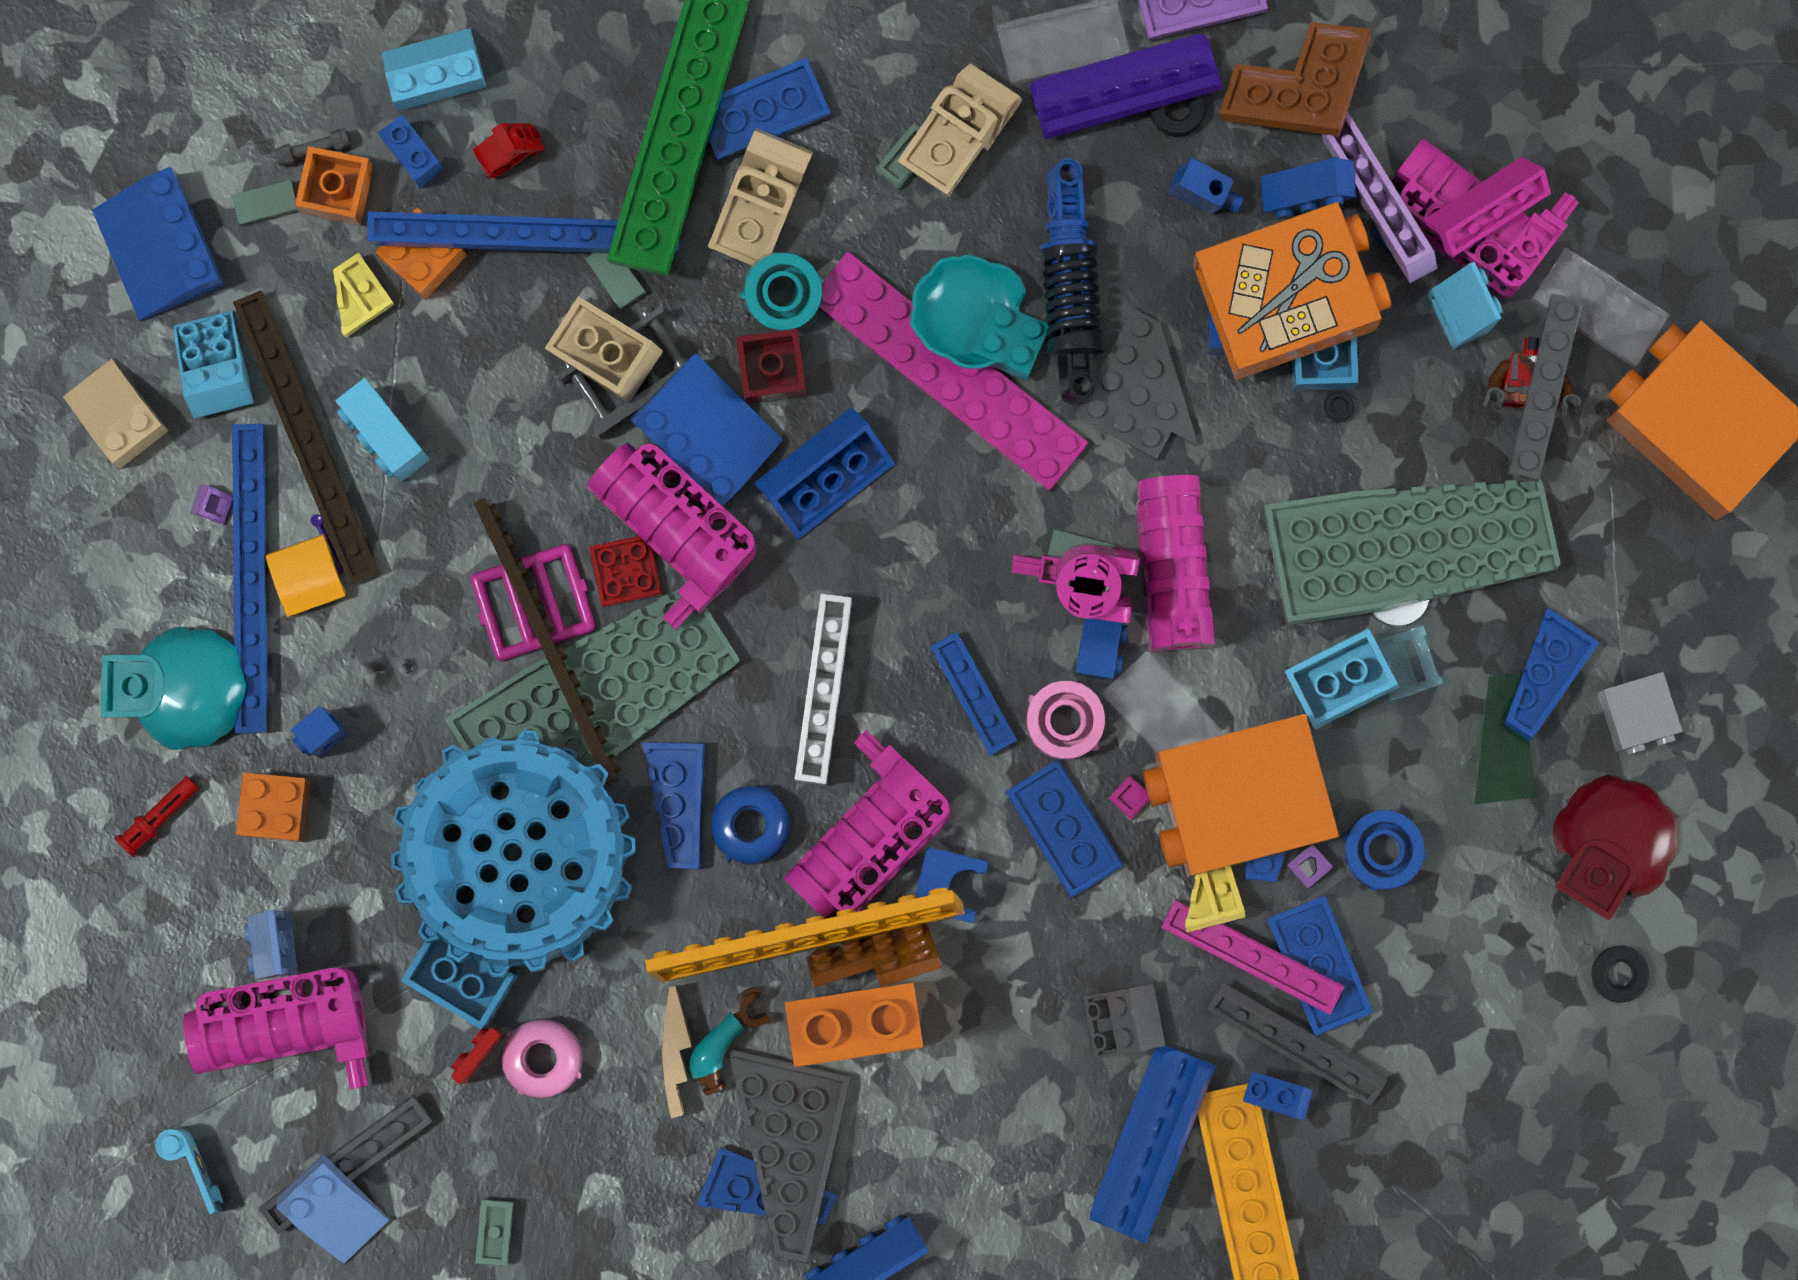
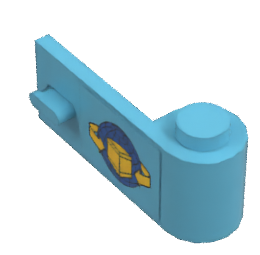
M173 1128L161 1132L155 1142L158 1155L164 1160L169 1161L187 1158L209 1214L223 1210L220 1204L224 1202L218 1185H212L191 1133L183 1128Z

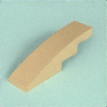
M678 986L669 987L663 1022L662 1059L664 1085L671 1118L685 1115L677 1084L689 1081L682 1050L693 1047Z

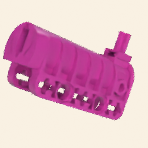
M1423 138L1400 167L1392 183L1402 190L1400 197L1414 220L1419 223V228L1434 250L1460 269L1475 262L1478 268L1481 267L1484 270L1487 278L1489 276L1493 278L1491 282L1488 280L1489 284L1486 285L1489 291L1500 298L1512 297L1526 282L1566 229L1568 224L1565 221L1579 202L1575 200L1573 195H1568L1564 192L1550 211L1545 209L1540 216L1534 213L1532 217L1522 212L1464 251L1451 257L1445 253L1443 243L1442 245L1438 243L1441 240L1440 233L1426 226L1425 219L1483 181ZM1421 211L1425 213L1424 217L1420 215ZM1423 227H1424L1425 229H1427L1428 231H1430V232H1431L1432 234H1434L1435 236H1429V235H1427V234L1424 232ZM1471 248L1475 250L1473 254L1470 252ZM1480 257L1487 259L1489 264L1483 262ZM1466 258L1468 261L1465 263L1462 260ZM1497 267L1500 269V271L1497 272L1494 269ZM1500 285H1502L1503 287L1505 286L1507 288L1503 291L1499 287Z

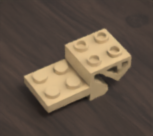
M970 63L957 74L953 86L949 85L943 88L930 107L932 109L931 113L897 162L949 197L982 148L987 151L1023 100L1019 95Z
M756 128L746 149L741 166L737 170L708 247L750 265H753L755 261L764 255L772 253L813 151Z

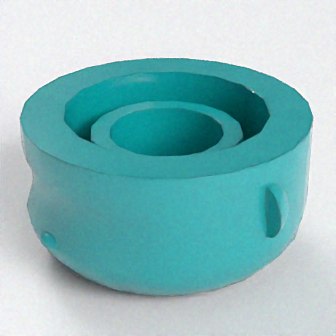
M773 252L764 255L749 268L744 278L743 291L740 292L739 297L744 299L749 313L759 323L775 330H790L801 327L815 315L821 302V284L824 281L814 267L800 256L787 252ZM779 276L789 277L796 287L794 299L784 306L773 304L768 296L770 282Z

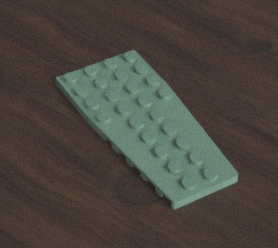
M1541 478L1538 482L1507 480L1502 484L1486 485V482L1474 483L1473 486L1455 487V484L1443 485L1442 488L1430 489L1420 486L1401 491H1395V488L1352 491L1265 504L1263 508L1286 626L1388 610L1554 571L1561 564Z
M680 589L669 595L666 594L652 604L630 613L631 615L603 627L602 630L589 637L580 639L565 649L568 659L564 660L568 672L574 669L581 683V687L577 688L581 699L587 697L595 714L590 716L594 727L601 726L608 742L603 744L608 755L614 754V756H617L740 662L739 657L707 607L700 614L694 610L676 630L662 618L681 598L677 593ZM547 658L523 669L445 719L464 751L476 747L484 739L496 737L497 740L514 741L523 729L537 732L540 744L559 749L568 747L577 752V761L583 766L596 765ZM497 786L492 791V796L497 800H503L509 794V789L505 786ZM506 816L511 825L516 823L513 817Z

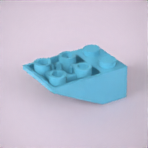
M1475 262L1468 264L1431 289L1427 295L1453 350L1488 335L1501 319V305L1496 296L1491 297L1486 287L1489 284L1488 278L1481 267L1477 268Z
M233 310L173 326L183 397L194 419L254 403L250 377Z

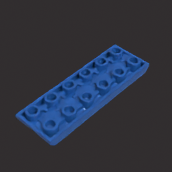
M1168 1046L1155 1048L1090 1210V1220L1146 1244L1216 1065Z

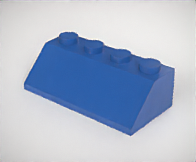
M851 407L758 479L755 485L794 536L800 539L895 463L869 424Z
M899 1214L884 1224L886 1230L876 1236L873 1231L857 1241L860 1245L858 1248L850 1253L846 1248L830 1258L833 1262L824 1269H821L820 1265H818L803 1276L806 1280H885L927 1254L929 1248L911 1218L907 1216L903 1219Z

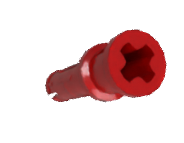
M185 775L144 816H136L134 818L135 823L122 835L114 837L115 840L127 853L135 858L138 855L137 850L150 838L154 839L157 836V829L198 791L199 787ZM178 794H181V796L176 801H174L163 813H160V811L173 798H175ZM154 817H157L152 824L149 823ZM138 832H141V834L133 842H130V840Z

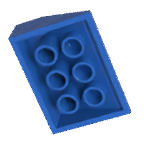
M171 167L140 179L92 210L140 322L225 285L181 181Z
M696 353L630 418L644 434L721 506H724L783 441Z

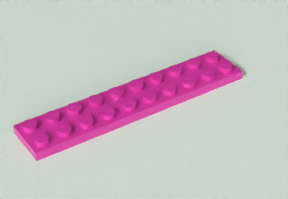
M847 252L821 284L822 297L818 307L821 311L1047 491L1050 492L1088 445L1085 439L994 367L990 366L981 370L961 368L951 360L929 351L910 325L911 312L913 310L912 302L851 253Z

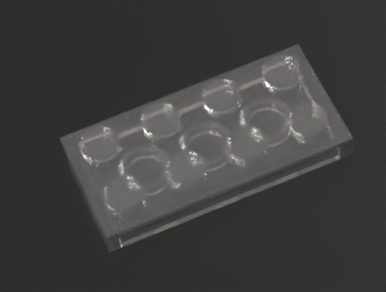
M1096 0L996 24L1010 86L1129 53L1116 0Z
M1567 247L1563 250L1531 299V301L1546 311L1553 293L1582 300L1583 304L1576 330L1634 368L1638 365L1670 316V314Z
M1148 651L1101 693L1156 753L1225 735L1217 724Z

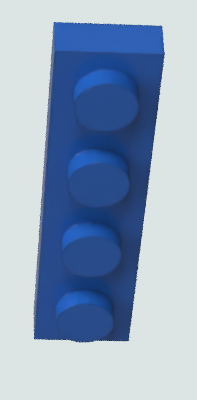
M958 632L931 645L932 653L989 756L1017 742Z

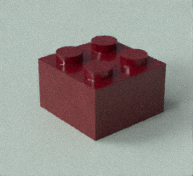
M798 329L736 337L743 394L747 404L807 396Z

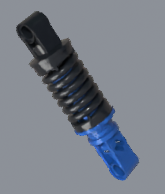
M1066 158L1050 168L1046 175L1048 192L1047 212L1049 216L1046 232L1049 233L1050 240L1040 246L1042 265L1045 268L1042 272L1045 279L1043 287L1046 291L1044 300L1047 303L1045 305V312L1048 314L1045 322L1049 326L1046 330V335L1050 338L1047 343L1046 356L1058 359L1059 393L1062 400L1069 405H1077L1089 399L1095 393L1094 356L1103 354L1105 347L1103 346L1102 331L1097 329L1102 325L1101 320L1096 318L1100 315L1101 309L1095 306L1100 302V297L1095 294L1099 291V285L1093 283L1098 280L1099 276L1097 272L1090 271L1098 266V262L1092 259L1095 258L1098 244L1096 241L1087 238L1086 231L1089 230V222L1085 220L1083 171L1081 165L1076 160ZM1060 169L1068 174L1069 182L1061 178ZM1073 382H1077L1081 386L1082 395H1078L1074 391Z

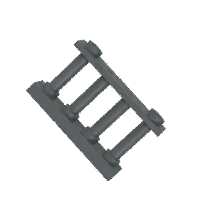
M661 306L657 309L650 307L638 316L639 321L629 328L639 334L649 328L674 364L672 367L674 371L663 377L662 374L658 375L655 369L652 368L646 377L648 388L639 394L636 392L630 403L622 399V405L614 411L606 409L581 372L567 363L561 367L562 372L558 376L562 383L566 384L573 380L597 416L595 418L596 423L592 427L601 440L631 421L630 418L688 360L687 357L684 358L659 322L666 317Z

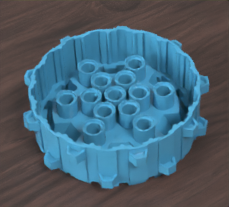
M523 729L514 741H502L493 737L484 739L481 744L467 751L455 745L442 751L443 765L427 778L422 777L414 787L417 795L412 804L397 807L393 817V821L403 832L401 842H399V851L391 854L392 868L403 873L405 879L397 887L395 893L401 905H414L415 909L420 912L423 921L418 934L427 944L439 940L444 941L448 944V958L458 963H461L466 958L486 963L490 977L504 978L511 966H525L531 973L542 971L549 960L561 955L573 963L584 956L583 941L597 930L606 931L613 922L609 912L613 903L628 900L632 890V885L622 877L623 866H625V859L636 853L635 838L623 834V832L621 833V826L630 817L625 804L614 803L611 796L609 797L603 788L608 772L600 764L589 767L583 766L577 761V752L568 747L559 749L540 744L537 732ZM497 786H505L509 789V794L505 799L497 800L492 797L493 789ZM560 804L566 805L570 809L568 816L563 819L555 818L552 815L553 808ZM502 817H513L516 820L515 826L508 831L500 829L498 823ZM539 825L545 828L546 834L542 839L533 840L528 836L529 830L533 826ZM449 828H458L462 833L458 841L448 842L444 839L445 832ZM481 837H487L492 841L490 849L485 852H479L474 848L476 840ZM513 846L519 847L522 850L520 859L508 861L504 856L506 850ZM541 856H548L553 861L552 866L546 871H540L535 867L536 860ZM573 865L581 867L583 870L582 876L578 880L567 879L565 871L568 867ZM495 868L498 871L497 879L491 883L481 880L483 870ZM523 877L529 881L525 891L515 892L511 889L512 881L515 878ZM463 889H470L474 892V899L468 904H461L457 901V895ZM530 908L534 910V919L529 923L520 922L517 915L521 909Z

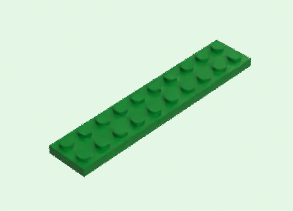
M684 0L608 253L607 261L610 264L668 277L750 0Z

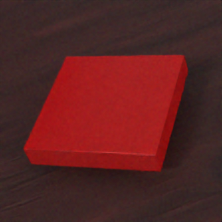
M639 536L589 546L602 608L663 595L654 550Z
M499 1027L482 1028L471 1042L475 1045L471 1052L462 1053L451 1066L455 1070L451 1078L459 1085L467 1084L507 1036V1033Z

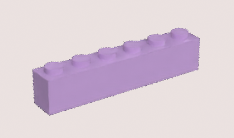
M1347 111L1340 136L1322 134L1323 142L1332 157L1354 162L1356 196L1407 280L1411 283L1438 269L1434 250Z

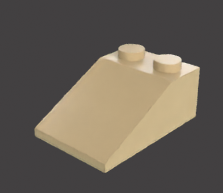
M579 296L545 347L547 351L628 403L631 402L663 352L651 340Z
M110 359L63 396L110 462L120 469L169 431L113 359Z

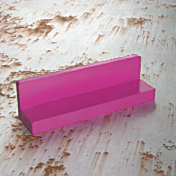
M1520 157L1425 219L1426 226L1440 233L1445 253L1454 257L1550 195L1551 190L1545 169L1524 157Z

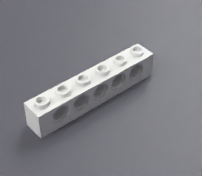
M828 594L820 595L796 766V782L827 786L852 608V598Z

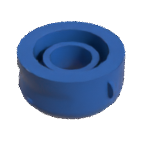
M757 786L739 787L728 792L716 805L711 821L712 836L718 848L725 854V860L728 863L733 860L747 865L762 864L773 859L786 845L790 832L789 815L781 800L770 791V786H763L762 788ZM745 811H757L765 819L766 827L764 833L755 840L742 839L736 831L737 818Z
M1382 810L1367 814L1353 823L1348 832L1341 837L1344 839L1343 855L1348 871L1358 882L1369 887L1371 890L1393 889L1406 884L1417 874L1423 860L1427 859L1424 852L1423 837L1413 821L1395 811ZM1376 836H1388L1396 843L1397 856L1389 865H1379L1370 857L1369 845Z

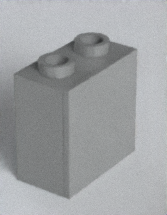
M1664 672L1598 692L1616 752L1626 749L1627 755L1646 750L1644 744L1656 740L1657 746L1676 741L1674 735L1683 732Z

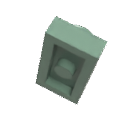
M481 1200L476 1264L508 1266L514 1202Z

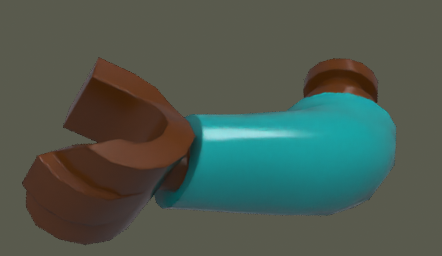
M752 987L739 993L734 1001L735 1013L732 1014L730 1012L695 1047L690 1057L689 1071L692 1079L698 1078L700 1084L705 1085L706 1088L703 1089L705 1095L716 1093L726 1087L725 1082H720L719 1080L722 1077L719 1069L724 1066L722 1060L725 1053L744 1031L743 1026L747 1024L748 1026L756 1027L770 1022L766 1013L750 1017L746 1012L748 1004L755 999H759L762 989Z

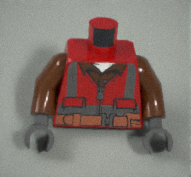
M1524 338L1523 354L1512 353L1507 360H1503L1498 364L1488 378L1487 394L1483 401L1484 406L1487 407L1489 401H1494L1497 403V410H1500L1501 407H1524L1540 338ZM1565 374L1557 409L1562 403V415H1567L1569 407L1574 408L1578 415L1581 409V398L1575 395L1572 383L1567 374Z

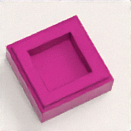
M1131 776L1108 798L1130 820L1149 801L1147 791Z

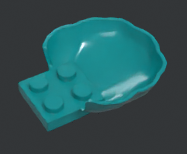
M963 255L940 259L931 268L930 272L923 276L914 287L912 296L913 310L910 319L912 329L929 351L951 360L961 368L981 370L992 366L1027 381L1047 336L1046 330L1049 327L1045 322L1019 312V306L1026 295V289L1021 278L1011 268L999 263H990L980 257Z
M173 627L154 637L140 655H102L100 718H138L140 724L157 744L171 750H179L188 746L203 747L211 745L234 728L238 718V709L244 699L246 684L244 673L239 665L236 647L212 630H190L184 627Z

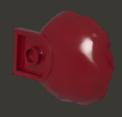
M1605 775L1582 785L1575 791L1568 805L1559 812L1554 821L1552 836L1557 852L1567 853L1571 857L1554 888L1604 919L1611 920L1627 891L1631 892L1632 898L1650 894L1664 882L1668 867L1674 861L1679 849V827L1676 815L1668 806L1663 804L1659 795L1648 785L1637 781H1628L1620 777Z

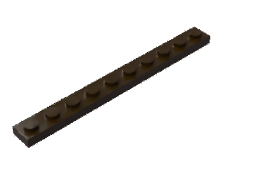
M260 290L234 301L233 304L349 584L353 585L379 574L375 560L264 293Z
M484 497L474 502V506L596 764H600L608 772L605 783L609 786L619 781L617 772L621 771V768L614 754L608 755L603 746L608 741L601 726L594 727L590 716L595 713L587 697L581 699L577 688L581 687V683L574 669L569 672L564 663V660L568 659L566 651L561 642L555 644L550 634L555 631V628L548 614L542 616L537 606L542 601L534 586L529 588L524 577L528 576L529 573L522 559L516 560L511 551L516 546L509 531L503 533L498 522L503 520L496 504L490 505Z

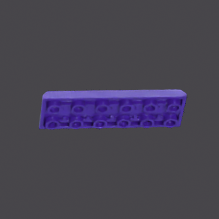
M1195 34L1040 78L1029 85L1044 139L1223 89L1207 35Z

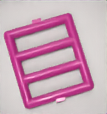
M562 544L521 558L526 569L532 568L546 614H548L555 628V631L550 633L555 644L593 632L596 624L585 593L588 592L585 579L581 580L571 547L568 544ZM559 558L562 559L582 621L566 628L563 626L544 567V563ZM501 564L472 574L470 580L481 612L478 613L481 626L486 627L495 658L498 661H505L542 649L537 637H534L530 622L503 565ZM501 577L523 641L508 647L504 645L485 586L486 582Z

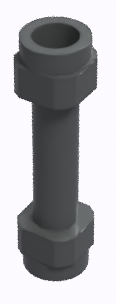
M345 128L331 131V136L294 147L286 144L274 150L279 166H288L295 164V159L306 156L308 146L325 150L335 148L336 151H340L350 147L351 142Z

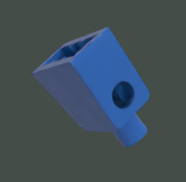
M1190 158L1178 167L1167 192V195L1212 214L1222 207L1237 213L1244 199V196L1230 190L1234 181L1232 178L1194 158Z

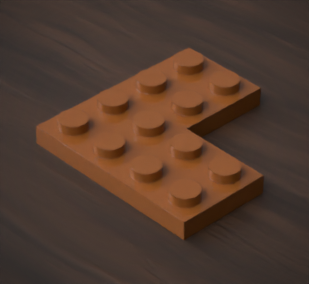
M1310 22L1295 71L1235 64L1219 111L1220 120L1340 136L1371 39L1370 29Z
M927 923L884 932L863 939L858 938L842 942V946L832 949L829 947L819 948L813 951L811 956L806 957L814 988L874 968L880 987L942 968Z

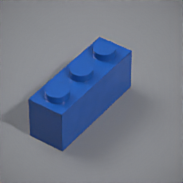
M1333 157L1261 176L1263 213L1274 214L1277 219H1290L1295 217L1297 212L1307 213L1338 202L1339 206H1343L1345 200L1356 198L1354 162Z

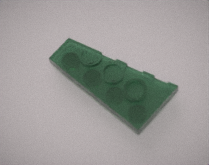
M1520 673L1487 678L1473 805L1537 797L1529 741L1504 724L1521 679Z

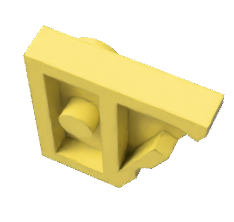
M359 252L333 269L337 289V304L341 319L340 327L345 338L395 305Z
M1231 866L1195 875L1188 917L1185 921L1186 932L1245 918V910Z

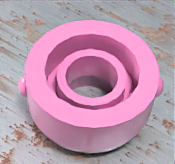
M1058 681L1045 686L1035 696H1029L1030 705L1026 716V727L1031 741L1040 752L1058 760H1073L1084 756L1090 751H1097L1099 749L1097 743L1105 727V713L1098 696L1090 688L1074 681ZM1062 706L1075 709L1080 717L1079 729L1074 734L1068 736L1056 733L1050 723L1052 712Z
M548 1019L531 1020L506 1034L508 1038L503 1047L502 1068L507 1080L519 1094L533 1098L553 1097L571 1087L576 1079L581 1080L582 1048L578 1038L564 1024ZM538 1043L550 1045L556 1053V1064L546 1074L534 1072L528 1064V1053Z

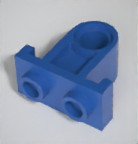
M1252 1071L1243 1102L1304 1121L1313 1090Z

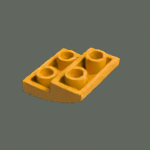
M324 534L266 554L265 556L287 617L345 597L346 595L335 567V559Z

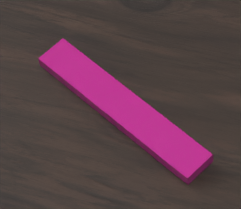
M1178 900L1174 901L1161 927L1162 929L1331 1015L1345 987L1344 985L1223 923L1186 932L1185 921L1188 917L1190 906Z

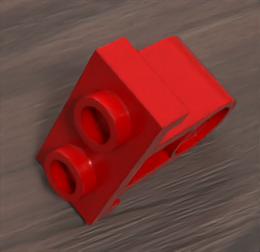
M500 123L492 129L493 134L473 149V153L486 177L492 179L506 173L531 154L537 156L545 148L541 143L540 133L531 123Z

